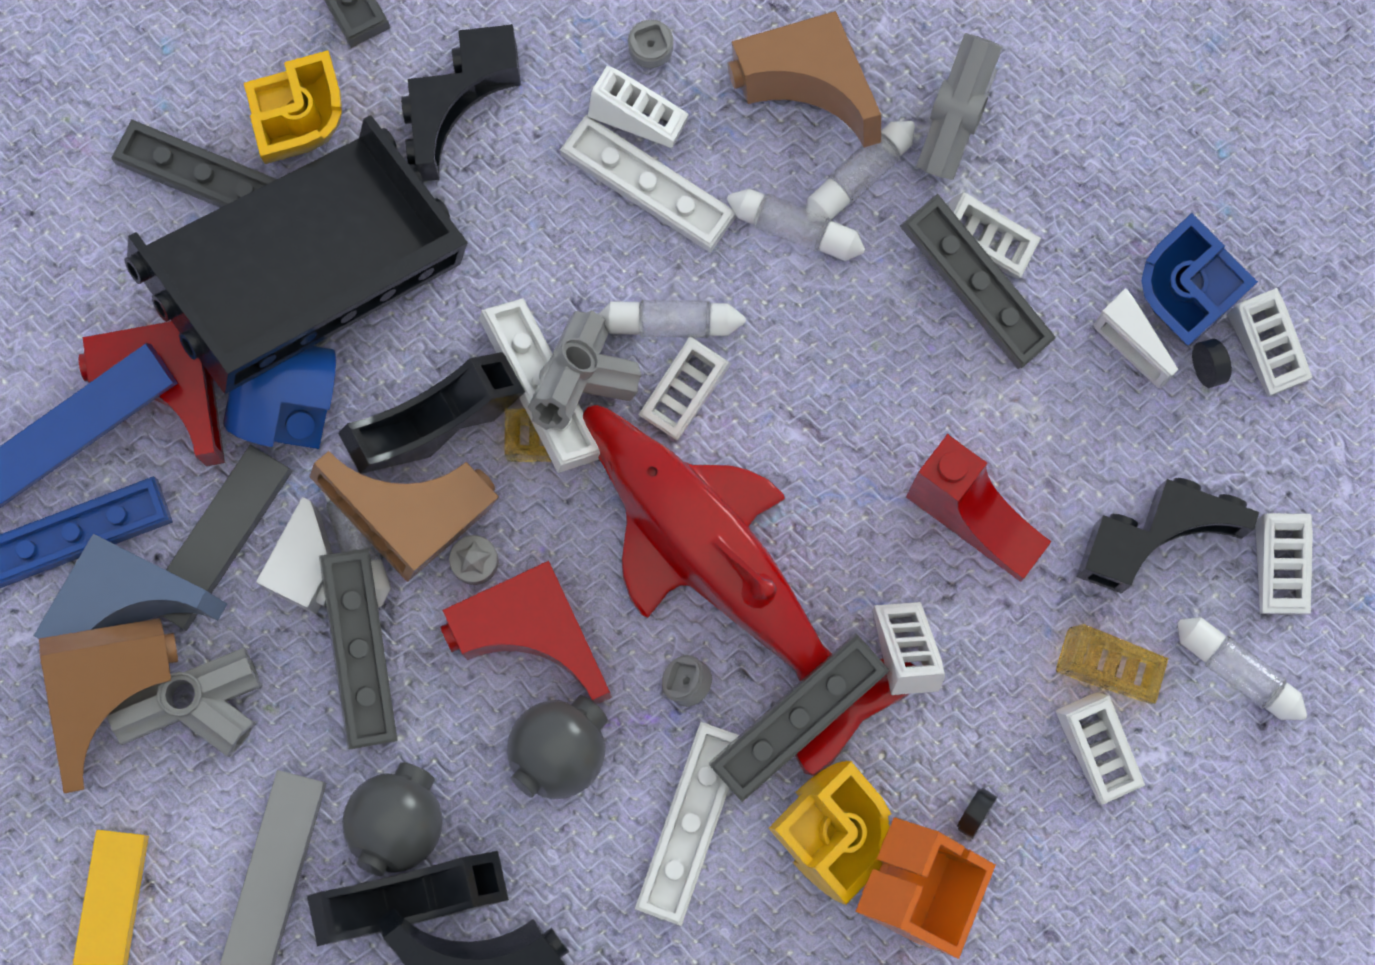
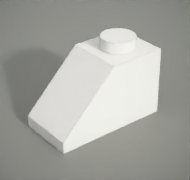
M304 497L301 498L256 583L266 591L316 615L321 605L326 607L319 556L333 553L320 511L310 500Z

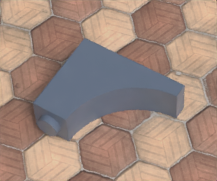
M93 534L33 636L39 639L146 621L171 613L200 614L218 621L227 603L208 591Z

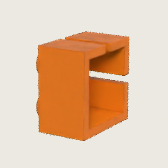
M894 817L877 857V860L882 862L879 871L872 869L855 912L915 943L959 959L996 865L975 852L966 849L963 845L939 831Z

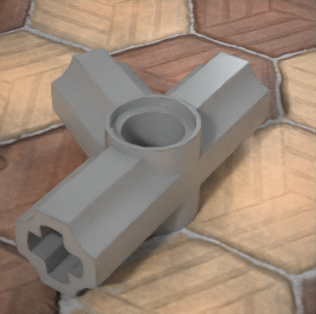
M964 33L948 80L945 79L936 97L930 119L933 121L916 165L917 168L941 178L950 180L955 178L970 135H974L983 115L989 96L988 93L997 73L995 67L1003 48L1002 45L979 36Z
M592 310L589 312L575 311L571 315L551 358L540 370V382L528 405V409L532 413V421L545 430L550 428L564 429L570 422L582 393L630 401L638 392V383L641 378L638 362L600 354L609 332L605 328V319Z
M243 647L186 672L171 673V681L153 685L133 694L120 703L107 716L111 729L121 745L181 721L225 756L230 757L244 743L256 723L227 701L261 687L253 661L246 648ZM182 684H191L195 692L194 700L186 708L177 709L173 702L175 690Z

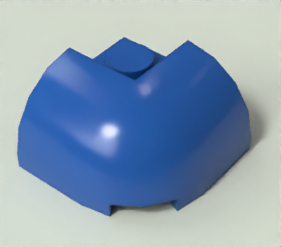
M1193 213L1189 214L1154 248L1145 262L1141 279L1144 298L1153 312L1187 347L1214 326L1227 311L1258 283L1225 249V245Z
M312 346L230 391L223 420L225 429L238 438L268 447H273L274 442L319 449L327 410H330L336 370L335 350Z

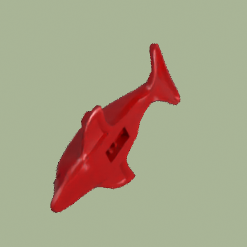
M593 405L584 411L583 419L600 451L598 458L625 506L626 529L621 559L623 580L631 602L642 616L648 618L671 590L678 586H690L793 668L799 681L803 680L832 654L821 643L814 627L773 558L749 529V525L757 515L785 499L784 494L770 480L750 470L735 466L692 465L686 463L666 446L653 440L611 410ZM904 662L905 667L915 666L910 662ZM886 674L795 755L803 772L815 776L827 768L838 757L862 721L902 700L909 694L891 695Z

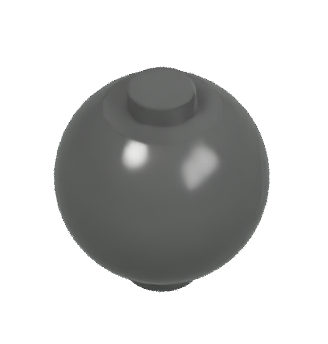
M579 695L571 705L562 700H549L530 707L516 720L508 738L507 757L509 766L514 772L511 776L512 782L531 798L538 794L548 799H564L584 791L597 778L604 763L605 740L601 729L608 722L605 713L593 701L583 695Z
M400 763L395 774L383 773L371 777L352 793L344 809L342 827L346 844L352 854L358 858L356 864L361 869L376 876H383L385 871L391 873L402 872L419 865L433 852L442 831V812L437 798L430 791L435 779L429 772L413 764Z

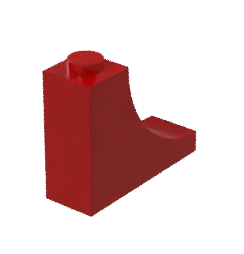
M172 321L82 337L84 353L79 354L78 357L79 369L83 380L89 383L145 343L152 344L178 382V384L155 400L178 414L189 432L195 456L206 467L225 463L213 378L199 358L193 360L186 353L179 339L180 332Z
M947 434L918 471L906 498L1021 582L1052 541L1023 519L1000 495L988 476V463Z
M549 561L442 610L448 623L440 626L452 653L460 649L467 660L493 652L517 651L530 653L550 660L564 668L583 686L596 705L612 698Z

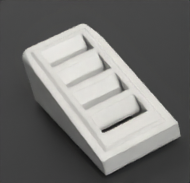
M606 66L592 90L587 117L673 148L688 120L689 113L621 71ZM660 119L668 121L665 127L659 124Z
M965 192L953 197L948 206L959 220H961L963 215L968 217L964 226L972 236L979 222L985 225L977 242L1000 270L1016 279L1021 278L1041 238ZM996 231H999L1003 234L995 250L989 248V245ZM1012 240L1020 241L1012 259L1009 260L1004 257Z
M1277 288L1237 304L1228 313L1235 332L1268 397L1313 378L1287 307ZM1265 311L1268 318L1254 323L1252 316ZM1273 328L1276 336L1261 341L1258 334ZM1282 345L1285 353L1267 359L1265 352ZM1289 362L1291 363L1294 370L1274 378L1272 369Z
M1124 289L1101 312L1093 326L1157 388L1161 389L1178 371V368L1131 293Z
M690 336L638 415L678 441L720 382L731 363ZM693 355L713 368L709 376L688 363ZM682 371L703 384L698 392L677 378ZM671 386L692 399L688 407L667 394ZM660 401L682 415L678 423L656 409Z
M1263 514L1257 519L1255 525L1260 614L1308 615L1311 613L1312 515ZM1275 531H1293V538H1275ZM1274 550L1294 551V558H1274ZM1274 570H1295V578H1274ZM1273 589L1296 590L1297 598H1273Z
M921 602L874 605L873 614L884 664L890 670L887 673L891 695L939 691L945 678L944 668ZM911 617L912 622L891 624L889 619ZM915 632V637L896 638L894 633ZM918 647L919 651L900 652L899 648ZM904 662H922V666L905 667Z
M1099 692L1093 693L1056 710L1063 731L1099 804L1103 805L1145 786L1109 695ZM1097 713L1099 719L1081 726L1079 720ZM1105 730L1107 738L1091 745L1088 744L1087 738ZM1112 749L1115 750L1117 756L1096 764L1095 757ZM1123 767L1125 775L1104 784L1101 776Z

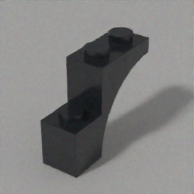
M513 24L458 30L460 48H452L455 74L408 79L409 96H402L401 102L405 124L412 123L413 138L405 140L408 163H412L417 167L423 181L440 180V161L446 139L458 119L471 106L492 93L509 87L521 86L517 43Z
M503 352L469 358L452 374L425 392L377 415L347 423L338 434L358 472L363 474L430 458L460 429L495 421L525 391Z
M1174 478L1173 481L1166 479L1156 489L1143 529L1137 528L1138 522L1120 514H1111L1110 517L1103 515L1094 524L1076 577L1123 593L1132 586L1142 563L1157 547L1182 536L1200 533H1216L1242 539L1254 530L1259 512L1247 508V502L1236 496L1220 494L1219 497L1205 493L1201 491V486L1194 481L1184 478Z
M498 851L461 857L407 873L321 891L307 896L317 947L381 933L377 920L393 908L404 919L414 925L509 900Z

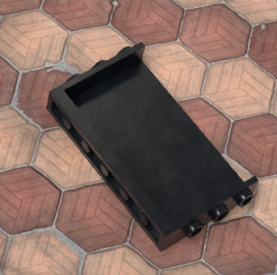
M372 115L363 119L358 139L148 245L144 243L137 232L129 235L127 257L124 259V262L133 280L138 284L144 282L152 293V302L159 316L165 322L171 320L180 332V342L189 357L193 360L199 358L223 393L227 394L459 266L468 242L451 221L445 204L440 199L434 198L425 187L422 176L416 166L412 163H407L397 150L396 142L391 133L385 128L381 129Z

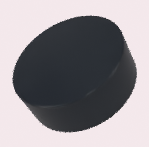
M1214 338L1194 345L1192 361L1200 382L1207 388L1226 384L1231 377L1232 366L1225 346Z
M984 788L978 789L957 825L958 831L973 839L998 797Z

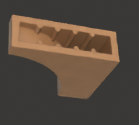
M836 11L732 41L733 61L727 62L729 77L734 89L742 88L748 104L768 100H791L808 103L829 111L845 122L859 138L863 148L881 143L880 110Z
M328 451L314 463L309 476L407 582L483 517L499 497L494 492L495 486L491 479L480 469L474 470L467 462L454 471L433 480L420 483L397 484L383 482L362 475L347 467Z
M161 618L39 638L40 660L64 793L84 790L83 770L86 753L96 730L110 712L133 694L153 685L171 681L169 663L178 662L174 633L164 634Z

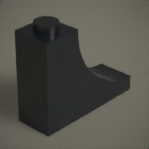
M395 908L377 920L383 939L404 965H567L563 956L569 952V949L552 927L543 932L534 919L505 935L473 942L446 940L423 932L404 919Z

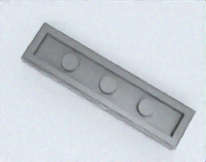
M280 770L276 771L220 965H275L327 785L326 782Z

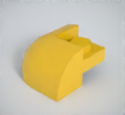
M329 50L284 62L286 71L243 83L251 111L250 119L258 150L265 164L313 151L329 142L340 125L342 115L341 92Z
M852 761L837 762L810 778L795 792L798 798L768 828L795 860L792 863L822 892L845 905L867 884L872 869L880 870L882 862L877 860V857L890 827L888 816L892 815L884 799Z

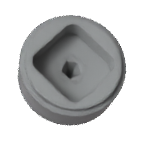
M644 20L636 24L628 36V48L631 58L635 63L645 68H657L664 65L673 53V35L671 30L664 23L657 20Z
M470 535L463 537L455 543L450 552L449 563L453 573L460 581L469 585H480L489 581L495 575L499 559L494 546L489 540L481 536Z
M690 655L674 659L667 666L662 677L664 694L675 703L684 707L693 706L701 702L708 694L712 683L709 667Z

